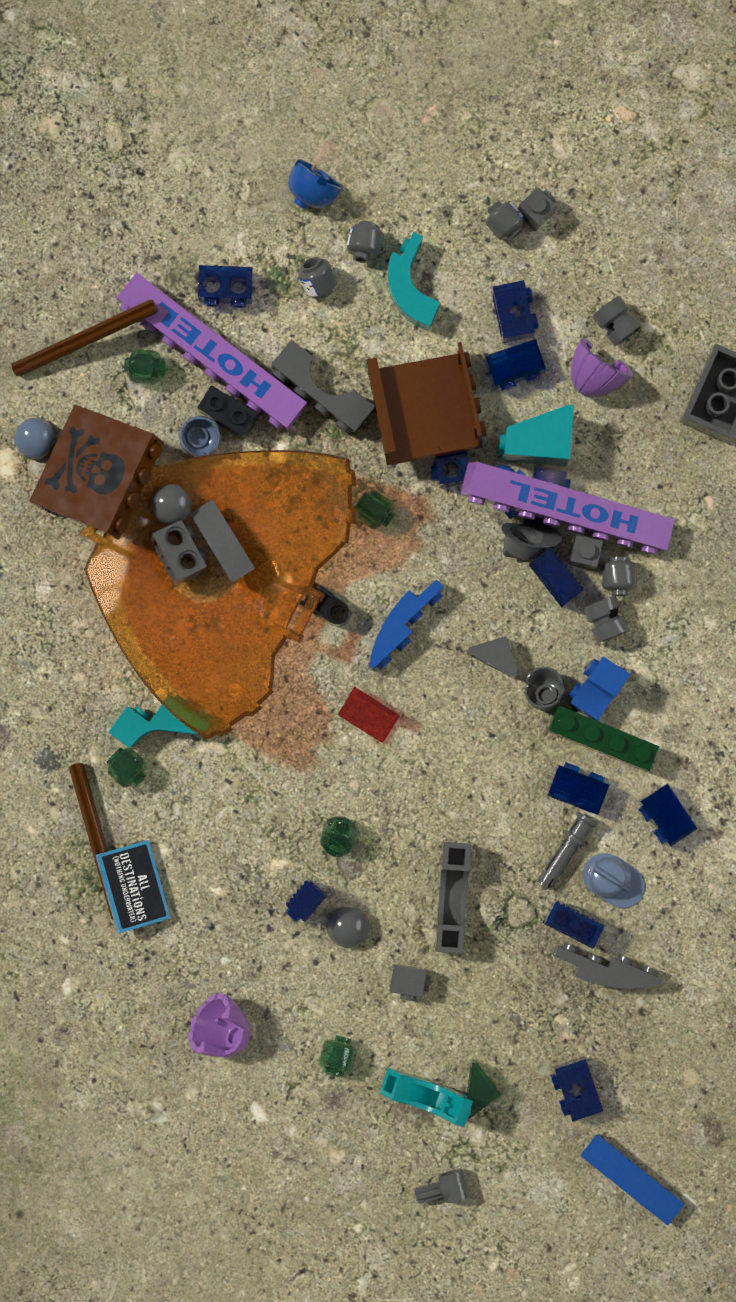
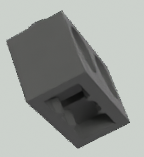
M182 520L154 532L150 539L175 587L203 574L207 568L206 563H208L203 550L197 549L193 542L195 540L193 531L189 525L185 526ZM175 535L179 537L181 544L177 546L172 545L167 537ZM180 560H191L194 568L185 569L182 567Z

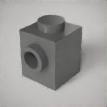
M537 187L519 204L518 209L525 216V222L536 231L555 213L557 205L555 204V198L547 190L542 191Z
M576 535L573 540L568 564L595 570L598 563L603 564L606 548H602L603 541Z
M394 964L390 992L400 994V999L416 1001V997L423 996V991H429L431 976L426 975V968Z

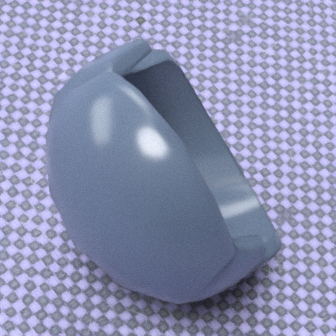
M205 416L190 418L183 423L179 431L181 447L188 454L198 457L209 455L215 451L221 438L218 426L212 419Z
M40 417L28 418L15 431V446L22 456L29 459L43 458L54 447L55 429L45 419Z

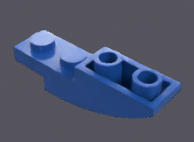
M437 579L418 597L409 590L392 609L379 631L371 653L369 667L372 671L376 667L380 670L383 669L392 660L389 655L396 648L402 651L412 641L409 638L412 631L406 624L408 622L411 625L416 623L424 615L421 610L427 604L432 607L443 597L440 592L444 587Z

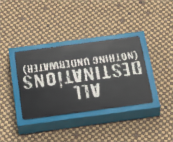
M149 840L95 855L117 934L171 918Z

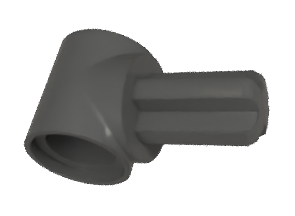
M463 1169L442 1173L438 1177L439 1182L417 1187L414 1191L419 1204L444 1198L446 1203H453L470 1197Z

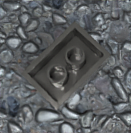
M715 344L708 355L679 422L726 443H729L736 433V352Z

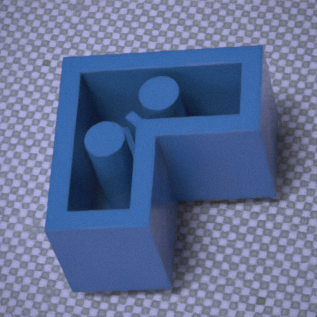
M604 656L598 660L595 658L591 660L583 672L587 677L581 685L576 683L568 695L572 698L569 705L596 721L600 719L611 700L617 696L631 675Z

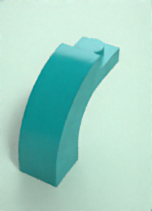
M413 232L411 238L406 237L401 246L400 253H403V256L395 252L391 254L388 265V288L391 299L402 316L412 324L429 331L439 310L440 302L419 292L412 283L410 269L423 242V236Z
M387 1068L379 1094L392 1101L428 1111L461 1127H465L473 1102L467 1098V1095L454 1089L392 1068Z

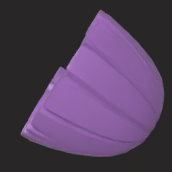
M582 338L575 349L571 364L572 384L581 395L592 398L607 395L623 386L632 377L633 373L622 360H617L613 367L605 362H601L600 358L591 353L590 349L593 346L591 342L586 338Z
M223 993L214 994L207 998V1001H204V1005L199 1007L196 1012L197 1015H194L191 1021L190 1029L192 1031L188 1035L190 1048L197 1054L211 1057H231L239 1054L247 1048L250 1039V1026L245 1014L234 1000Z

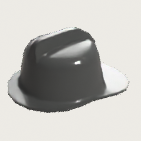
M505 523L501 527L505 535L503 548L505 557L531 560L542 548L557 546L562 541L560 532L544 524Z

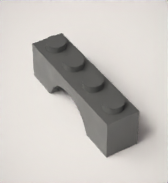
M291 339L271 364L274 370L273 376L283 384L288 381L295 387L294 393L304 401L308 398L316 404L314 408L321 415L333 417L337 421L335 425L346 434L351 432L356 435L375 411V406L355 390L343 395H330L321 391L314 384L310 375L313 362L312 355Z
M443 841L435 952L463 954L466 895L471 855V844Z

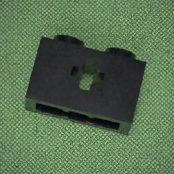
M212 385L197 407L200 414L212 419L215 423L244 441L258 420L257 412Z

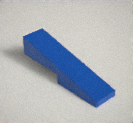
M599 1134L593 1138L580 1155L667 1226L685 1205Z

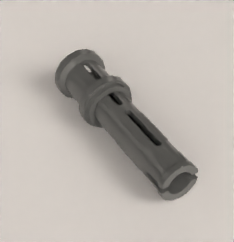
M579 811L576 813L577 818L570 829L564 831V840L536 880L549 890L552 889L577 849L582 846L584 847L586 844L584 840L592 828H596L598 825Z

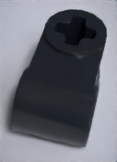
M313 581L311 584L312 589L306 598L300 600L298 604L335 627L345 626L351 618L348 606L326 588ZM341 607L346 611L345 617L342 620L336 621L331 618V612L334 608Z

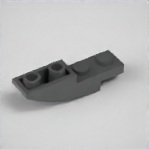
M565 942L563 947L556 945L552 953L553 956L576 965L573 976L589 983L613 988L635 989L661 985L663 981L662 978L657 977L659 971L643 965L642 970L632 966L634 960L618 954L617 959L610 956L605 966L602 965L604 959L590 953L587 958L577 954L578 948Z

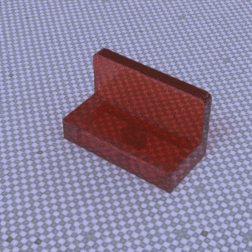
M355 686L338 713L341 718L381 743L385 741L400 717L399 714Z

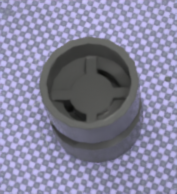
M617 296L608 302L592 317L601 329H607L606 336L615 347L623 343L643 326L635 314L627 312L629 307L621 296Z
M616 595L583 608L588 622L594 624L592 632L597 643L630 631L625 617L619 616L621 607Z

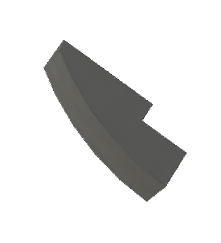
M213 499L190 513L232 583L255 569Z

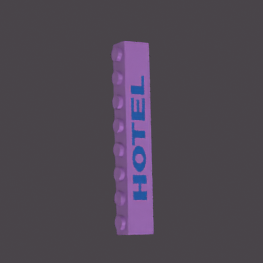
M137 272L117 296L121 304L119 308L123 312L145 301L154 300L158 312L143 319L140 324L152 334L154 331L163 336L162 342L174 350L178 347L184 352L183 358L194 366L198 363L206 369L204 374L214 382H217L219 379L227 385L225 390L235 398L242 396L248 401L246 404L248 408L257 412L258 415L260 412H263L269 417L267 422L280 431L283 428L288 432L307 408L306 401Z
M480 462L468 463L460 494L461 496L468 497V502L484 506L486 502L493 504V509L500 512L509 513L510 510L519 512L518 516L530 520H534L535 517L544 519L543 523L546 525L559 527V524L569 526L568 531L578 534H584V531L593 533L592 537L595 539L608 541L609 538L618 540L617 545L633 548V545L642 547V552L657 555L658 551H668L675 522L673 518Z

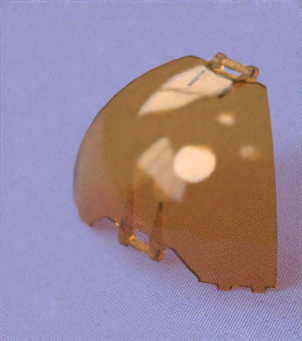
M258 450L206 455L154 465L151 470L150 479L144 485L139 496L138 505L133 509L128 520V526L119 540L106 532L102 537L96 533L97 529L91 526L83 527L80 535L96 543L84 571L99 609L114 639L132 668L157 700L175 718L204 738L210 739L216 735L224 736L233 730L231 726L244 717H253L263 708L260 705L274 692L272 688L276 654L282 648L286 639L301 644L304 638L302 634L318 602H322L325 596L322 592L312 588L318 570L336 555L345 544H348L351 524L356 523V508L352 506V486H356L355 471L350 469L348 458L309 451ZM165 484L182 486L192 498L191 512L213 499L255 569L232 583L191 514H189L183 523L185 526L189 525L195 536L193 542L197 549L203 550L208 563H206L207 568L203 574L175 587L150 541L154 532L169 526L159 521L151 511V496L156 489ZM175 535L167 537L170 544L175 546L181 544L179 537ZM180 560L182 567L185 569L194 568L191 560ZM302 597H308L293 630L287 628Z

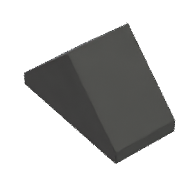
M506 636L469 647L466 653L513 679L518 673Z

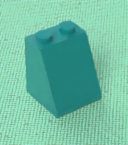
M566 405L508 426L505 433L500 434L498 439L497 454H502V462L566 466L570 460L574 405Z

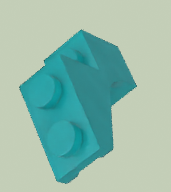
M177 695L174 699L168 696L150 721L147 720L149 714L138 706H135L134 709L127 706L108 733L130 749H133L141 738L154 731L207 736L214 728L209 725L212 721L200 711L196 715L189 711L187 708L190 704Z

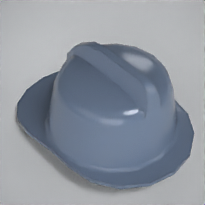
M600 853L591 857L584 867L583 880L587 888L609 904L618 908H629L636 905L642 899L645 886L641 874L618 857L609 853Z

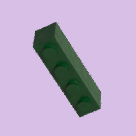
M559 705L555 708L546 732L644 772H650L660 747Z

